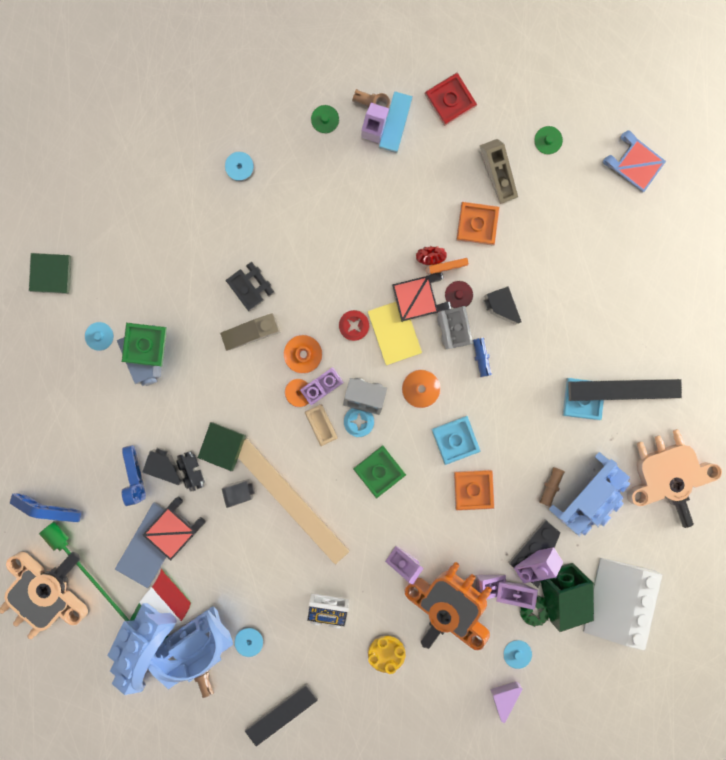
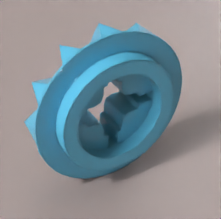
M351 408L344 417V427L350 435L363 437L372 431L374 417L372 413ZM358 413H360L362 420L368 421L361 424L360 430H358L357 424L350 422L357 419Z

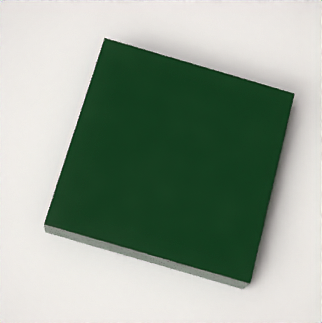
M31 253L29 291L69 294L71 256Z
M210 422L197 458L226 470L234 471L246 435Z

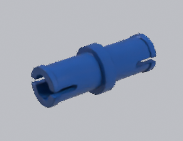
M485 338L473 340L476 354L474 358L478 363L480 377L492 375L488 360L490 355L487 354Z

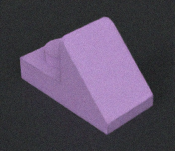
M395 546L385 561L411 584L416 581L424 569L419 565L418 560Z

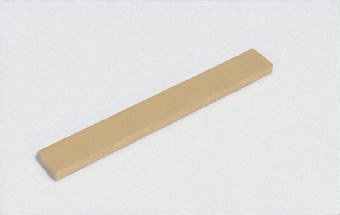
M248 439L244 440L238 457L239 460L336 565L349 553L347 547Z

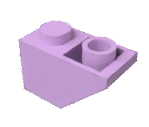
M370 103L365 115L361 138L380 143L389 108Z
M552 547L536 551L516 565L514 569L522 582L528 583L555 578L563 561L555 548Z

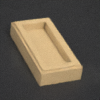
M322 404L305 411L320 446L338 439Z

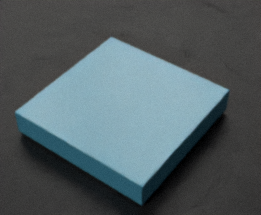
M567 378L562 416L602 420L604 400L569 401L568 382L589 380Z
M468 416L431 429L445 465L481 452Z

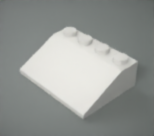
M600 558L594 582V621L586 623L583 632L624 646L645 650L662 574L656 570Z

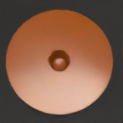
M294 379L287 384L285 397L291 405L303 407L309 404L300 391L308 385L306 381Z

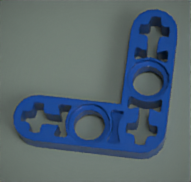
M131 445L122 448L130 486L122 489V499L125 506L135 505L146 499L135 447Z
M12 493L10 499L11 505L33 518L79 522L82 514L80 510L73 508L42 505L29 496L19 493Z

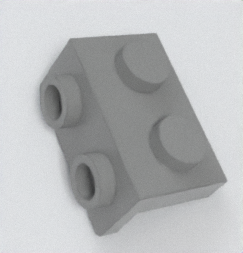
M465 306L438 312L437 322L442 330L441 341L446 349L473 344Z

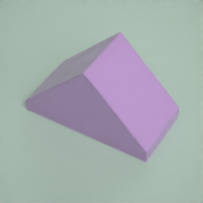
M476 575V590L481 593L486 587H490L492 591L487 599L497 597L499 582H506V575Z
M499 582L496 602L535 610L538 590L523 583Z
M516 681L490 689L498 715L503 723L506 722L522 691L520 683Z

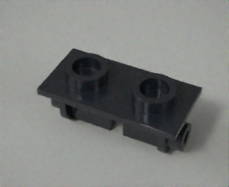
M189 451L184 453L185 457L183 454L178 455L176 463L178 469L183 471L185 488L191 492L196 490L195 486L197 489L204 487L203 483L205 481L201 470L193 472V468L199 465L195 454Z

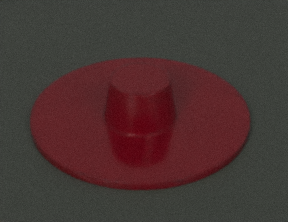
M464 281L452 282L445 291L446 302H450L452 308L469 306L473 300L471 286Z

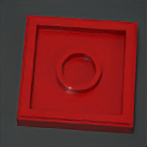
M458 72L425 92V96L444 126L477 106L476 101Z

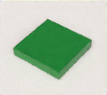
M126 322L121 362L162 367L167 327Z
M383 445L353 468L376 499L406 476Z

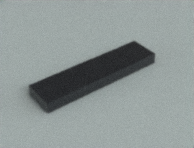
M306 683L247 727L245 733L257 747L316 703L318 698Z

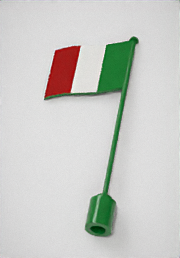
M55 521L39 533L53 551L58 549L60 552L63 549L67 555L71 553L66 547L69 544L67 542L69 537ZM80 562L76 564L125 621H134L143 603H148L160 613L173 614L177 622L166 638L173 633L190 608V600L161 568L155 583L141 599L129 620Z

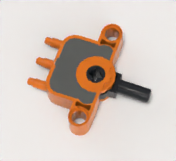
M454 562L448 571L442 572L431 585L422 578H417L413 584L410 583L405 588V596L429 615V625L431 627L421 640L423 648H431L440 633L443 635L445 632H451L474 650H481L490 638L489 630L478 622V619L486 610V599L489 597L492 589L486 587L480 593L471 586L475 580L473 574L465 581L455 574L459 567L457 562Z

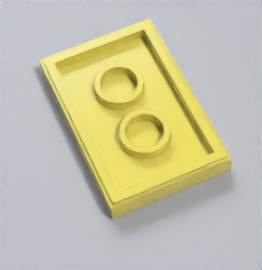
M396 302L367 311L386 365L422 353L411 320L401 322Z

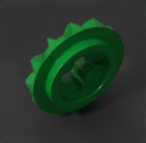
M537 596L536 608L541 609L538 612L539 618L535 614L531 615L533 609L520 607V615L523 621L533 627L543 626L546 621H549L545 599Z

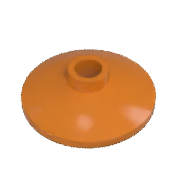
M299 335L293 337L286 344L284 359L291 370L297 373H309L319 366L322 360V349L314 338L307 335ZM301 351L307 352V356L305 358L300 357Z
M416 370L405 378L402 385V393L410 405L425 408L432 405L438 399L440 384L436 376L431 372ZM420 385H423L425 387V391L423 393H420L418 391V387Z

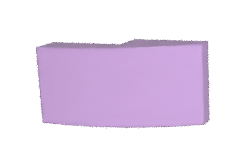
M332 367L300 391L310 405H313L344 382L334 367Z

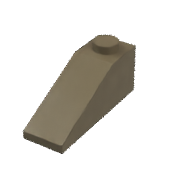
M495 139L480 145L484 164L499 203L502 204L517 198L518 193L505 144Z
M271 313L223 331L220 334L225 349L228 351L281 332L275 315Z

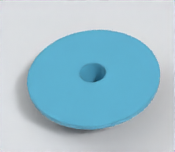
M234 152L226 159V173L234 180H245L253 172V161L244 152Z
M93 323L85 332V341L93 350H105L113 342V331L105 323Z
M245 628L236 635L234 641L235 648L242 656H255L263 647L262 635L253 628Z
M514 640L507 644L504 649V660L512 668H524L532 659L531 648L524 641Z

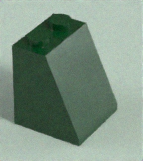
M574 563L561 566L555 578L540 580L550 622L559 632L594 621V583Z

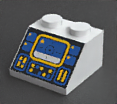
M311 593L307 621H311L310 623L313 625L325 623L330 624L329 626L332 628L345 627L349 599Z

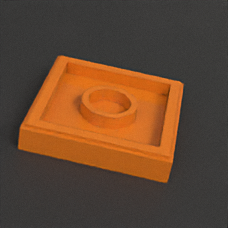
M461 202L456 241L494 246L500 207Z
M468 258L431 265L425 269L429 275L465 267L469 263Z
M492 470L454 472L456 510L494 509Z

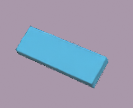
M394 91L379 148L395 153L398 152L413 96Z

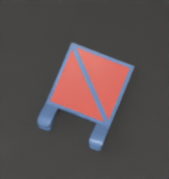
M627 130L620 138L631 145L619 162L615 157L609 155L605 157L603 164L616 171L641 192H645L666 161L638 140L631 131Z

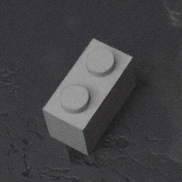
M350 378L343 406L380 415L387 387H383L379 383L371 384L365 382L361 378Z

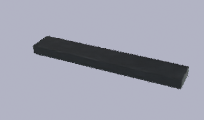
M682 379L568 382L569 401L682 398Z

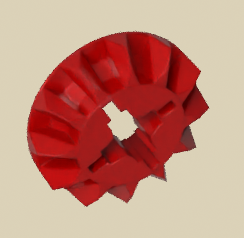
M439 246L423 247V249H419L418 253H416V260L424 265H436L447 258V252H445L444 248H439Z
M351 310L341 317L339 330L346 339L357 341L368 333L369 320L364 313ZM348 319L352 322H356L360 319L359 324L357 325L359 327L360 332L356 329H353L350 332H348L351 326L349 324Z

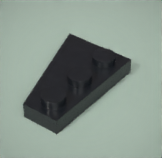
M544 519L508 563L515 568L516 565L536 551L555 548L561 532ZM539 580L531 583L535 585L537 588H539L541 581Z

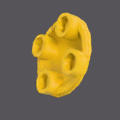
M389 635L375 639L368 650L369 664L377 671L394 674L402 666L406 657L402 642Z

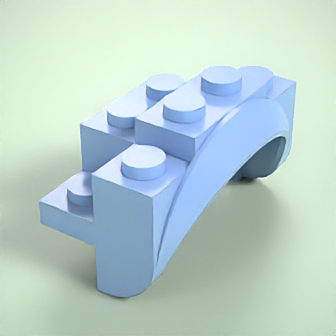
M600 452L595 458L604 467L565 512H562L554 505L549 508L560 521L579 537L582 534L585 536L592 529V525H596L599 528L600 525L604 527L611 519L609 515L613 510L617 512L624 504L620 490L624 492L630 485L628 482L630 476L623 472L615 461L607 459ZM581 511L584 515L579 516L577 512Z
M143 603L134 621L123 622L107 656L114 661L110 670L115 675L112 685L124 695L139 693L144 690L146 683L143 681L146 670L157 649L177 622L173 614L160 613L148 603Z
M212 606L164 639L157 649L148 669L167 689H170L179 682H190L206 673L221 661V653L233 645L230 632L221 623L217 609ZM173 656L176 660H168V659Z

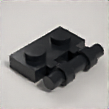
M253 262L246 265L250 271L246 275L240 269L225 280L248 311H251L264 301L260 295L262 292L265 291L268 297L275 293L271 288V283L265 280L261 274L262 271ZM252 278H255L260 284L256 289L250 282Z

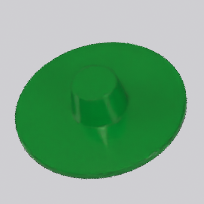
M321 105L311 115L312 126L320 133H331L339 124V114L332 106Z
M545 126L537 131L534 142L536 148L541 153L549 155L556 153L561 148L563 137L557 128Z

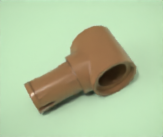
M358 89L354 92L353 102H358L369 108L370 103L376 104L379 101H383L386 104V108L390 107V99L384 93L377 95L373 93L370 95Z

